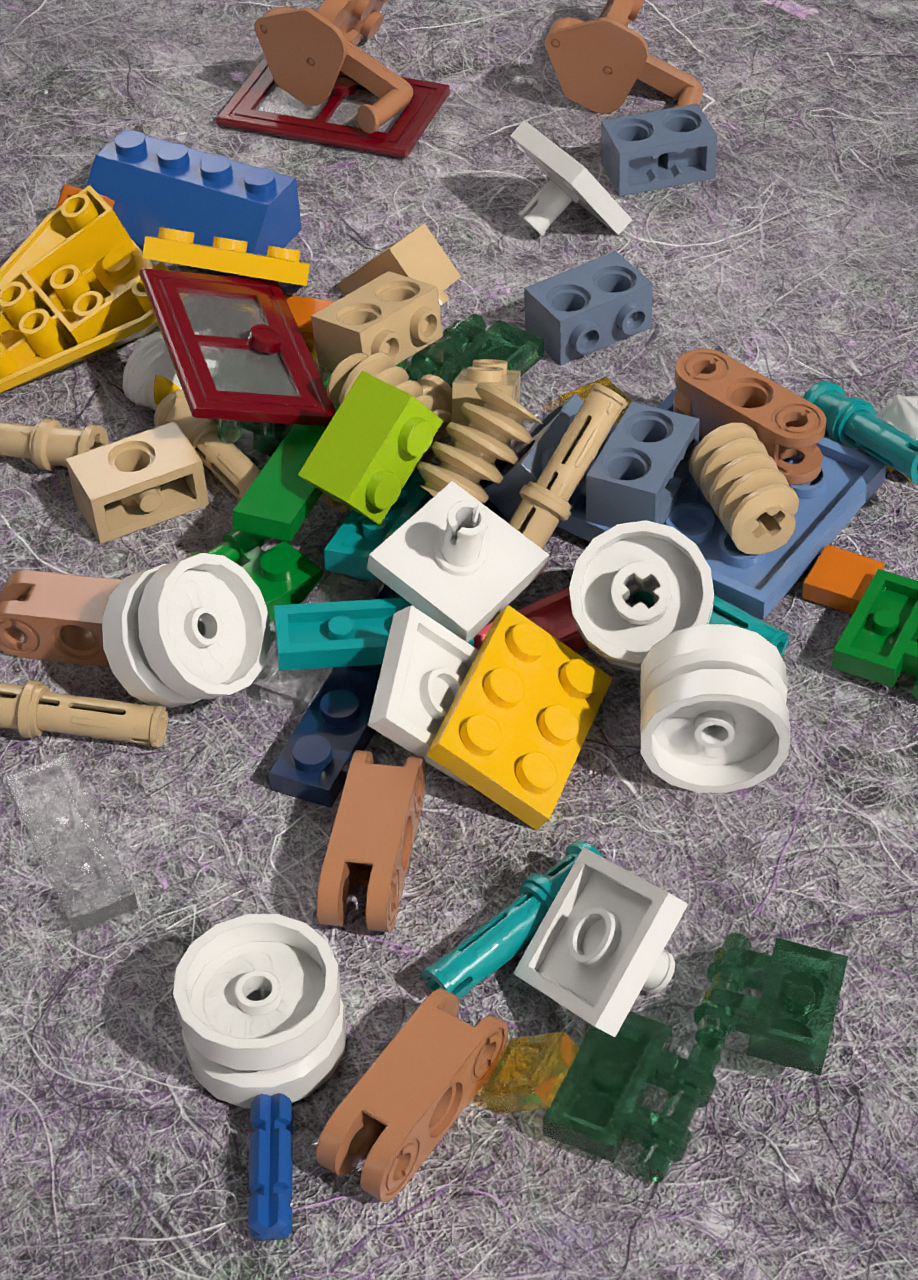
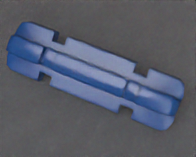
M277 1093L272 1096L260 1094L251 1102L250 1110L252 1133L250 1134L249 1190H251V1197L248 1199V1224L250 1226V1234L256 1240H283L292 1231L290 1199L292 1198L293 1143L291 1142L293 1111L291 1109V1100L285 1094Z

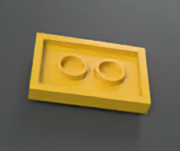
M159 227L158 237L145 236L142 254L144 259L307 286L310 263L299 262L301 251L268 246L267 256L247 253L248 242L215 236L213 246L194 244L195 233Z
M507 605L495 617L426 756L537 830L550 819L612 677Z

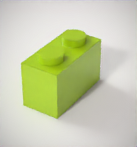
M362 370L298 475L333 500L380 525L391 506L399 498L402 488L422 455L430 447L433 437L443 423V420L413 395Z

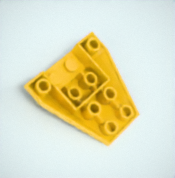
M90 185L78 194L67 198L60 207L47 215L0 268V393L143 337L158 326L139 272L144 268L170 270L162 262L155 265L150 259L142 258L143 251L130 238L113 209ZM179 293L183 305L186 306L191 295Z

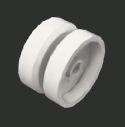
M647 520L617 524L593 538L576 560L569 586L572 614L576 628L589 650L610 667L634 674H641V663L653 645L672 632L700 624H709L713 611L714 590L711 568L698 546L674 527ZM646 591L652 594L655 604L648 608L640 602L631 607L630 600L636 592Z
M199 553L125 577L110 594L102 618L103 649L113 675L131 696L151 706L160 705L174 708L192 704L201 699L210 700L228 696L250 686L264 668L271 644L270 616L259 587L243 567L223 555Z
M700 624L678 630L653 645L641 663L640 753L651 772L670 785L697 793H729L753 787L775 774L789 756L790 746L789 710L786 706V665L777 647L756 632L724 624Z
M245 914L214 925L190 944L177 965L173 997L177 1015L182 1026V1037L186 1055L195 1079L215 1098L246 1109L251 1108V1102L260 1094L272 1096L281 1093L288 1096L292 1103L308 1097L332 1077L345 1053L346 1021L344 1005L341 1000L339 967L328 941L307 923L280 914Z

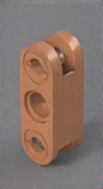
M696 349L682 354L677 359L674 382L678 390L674 396L673 412L699 418L700 437L704 438L717 427L729 423H745L754 429L759 441L764 444L769 456L774 459L779 471L786 477L788 484H804L814 480L820 474L823 455L820 448L815 444L824 437L826 428V417L820 408L722 352L712 349ZM800 457L802 462L789 464L783 461V459Z
M21 570L10 574L0 593V650L20 658L110 667L103 649L102 618L110 594L122 580L34 570Z
M356 750L354 752L320 874L317 893V918L319 924L343 927L348 916L355 885L364 884L368 885L366 899L367 929L390 933L393 930L424 802L426 763L423 757L409 756L407 761H404L403 767L373 764V756L370 751Z
M441 988L433 991L417 1008L327 1121L316 1148L318 1164L337 1176H345L369 1152L361 1172L360 1186L362 1190L381 1202H389L395 1198L497 1066L508 1039L509 1028L507 1022L493 1015H488L479 1019L475 1026H472L457 1018L459 1000L456 995Z

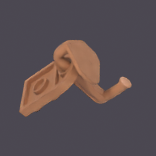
M325 0L317 12L307 7L299 9L276 7L269 10L255 21L254 29L275 83L303 104L317 106L330 96L339 72L342 71L380 98L372 105H361L357 111V121L360 128L366 133L376 132L379 126L388 122L413 98V88L406 80L357 47L360 40L364 37L371 39L379 30L384 20V15L380 11L383 4L388 0Z
M607 0L598 19L584 22L577 18H560L552 24L545 38V47L564 95L568 99L596 113L607 114L618 110L624 103L636 79L677 99V105L674 107L696 103L699 105L703 94V87L691 75L649 54L644 38L638 32L628 27L630 21L634 22L645 0Z

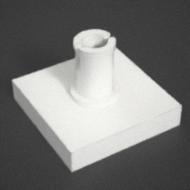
M523 120L510 135L545 172L546 177L549 179L526 207L518 213L539 235L543 236L546 233L545 231L572 201L580 204L617 235H620L632 221L629 215L583 165L528 122Z
M451 481L369 554L367 570L418 610L468 643L546 569L549 554L455 482Z
M411 605L394 613L368 726L414 755L423 757L425 762L467 787L470 785L426 756V753L479 650Z
M583 847L513 974L594 1027L616 1037L641 989L647 993L654 994L660 992L670 982L674 973L675 961L673 955L664 950L688 904Z

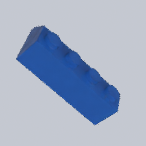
M124 129L96 154L86 187L90 185L98 194L115 201L113 211L130 238L142 251L145 236L158 237L159 227L195 233L193 243L213 246L214 236L248 242L247 253L267 256L268 246L285 248L302 230L296 178L273 172L268 168H259L231 160L226 156L214 155L189 148L181 143H172L147 136L139 131ZM185 266L211 275L251 279L255 278L250 276Z

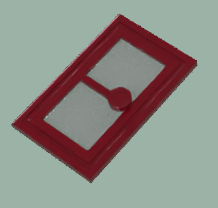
M264 57L218 115L216 124L224 127L406 159L450 94V86L401 77L412 86L413 98L388 122L379 126L376 132L366 133L358 124L357 111L363 104L372 105L380 99L378 96L340 71L330 96L322 104L317 106L303 104L275 83Z
M147 268L140 270L139 276L193 417L326 427L329 425L336 410L327 396L325 385L278 281Z

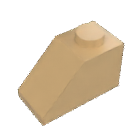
M423 223L370 259L337 285L343 293L348 295L390 271L437 286L439 306H441L450 299L445 289L461 278V275L428 227Z

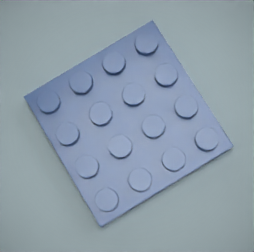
M677 387L656 408L673 412L674 396L678 390ZM823 437L815 444L820 448L823 455L820 474L814 480L804 484H789L799 498L798 511L794 516L796 520L795 532L787 544L765 554H746L736 548L730 535L726 532L720 519L716 516L692 475L663 525L674 527L698 546L711 568L715 596L737 606L752 616L764 620L821 555L826 545L835 539L883 484L886 476V464L874 457ZM789 457L783 459V461L789 464H797L802 462V459L800 457ZM579 484L568 501L572 505L570 509L572 514L567 521H560L557 527L591 542L593 538L609 530L610 527L586 521V495L580 493Z

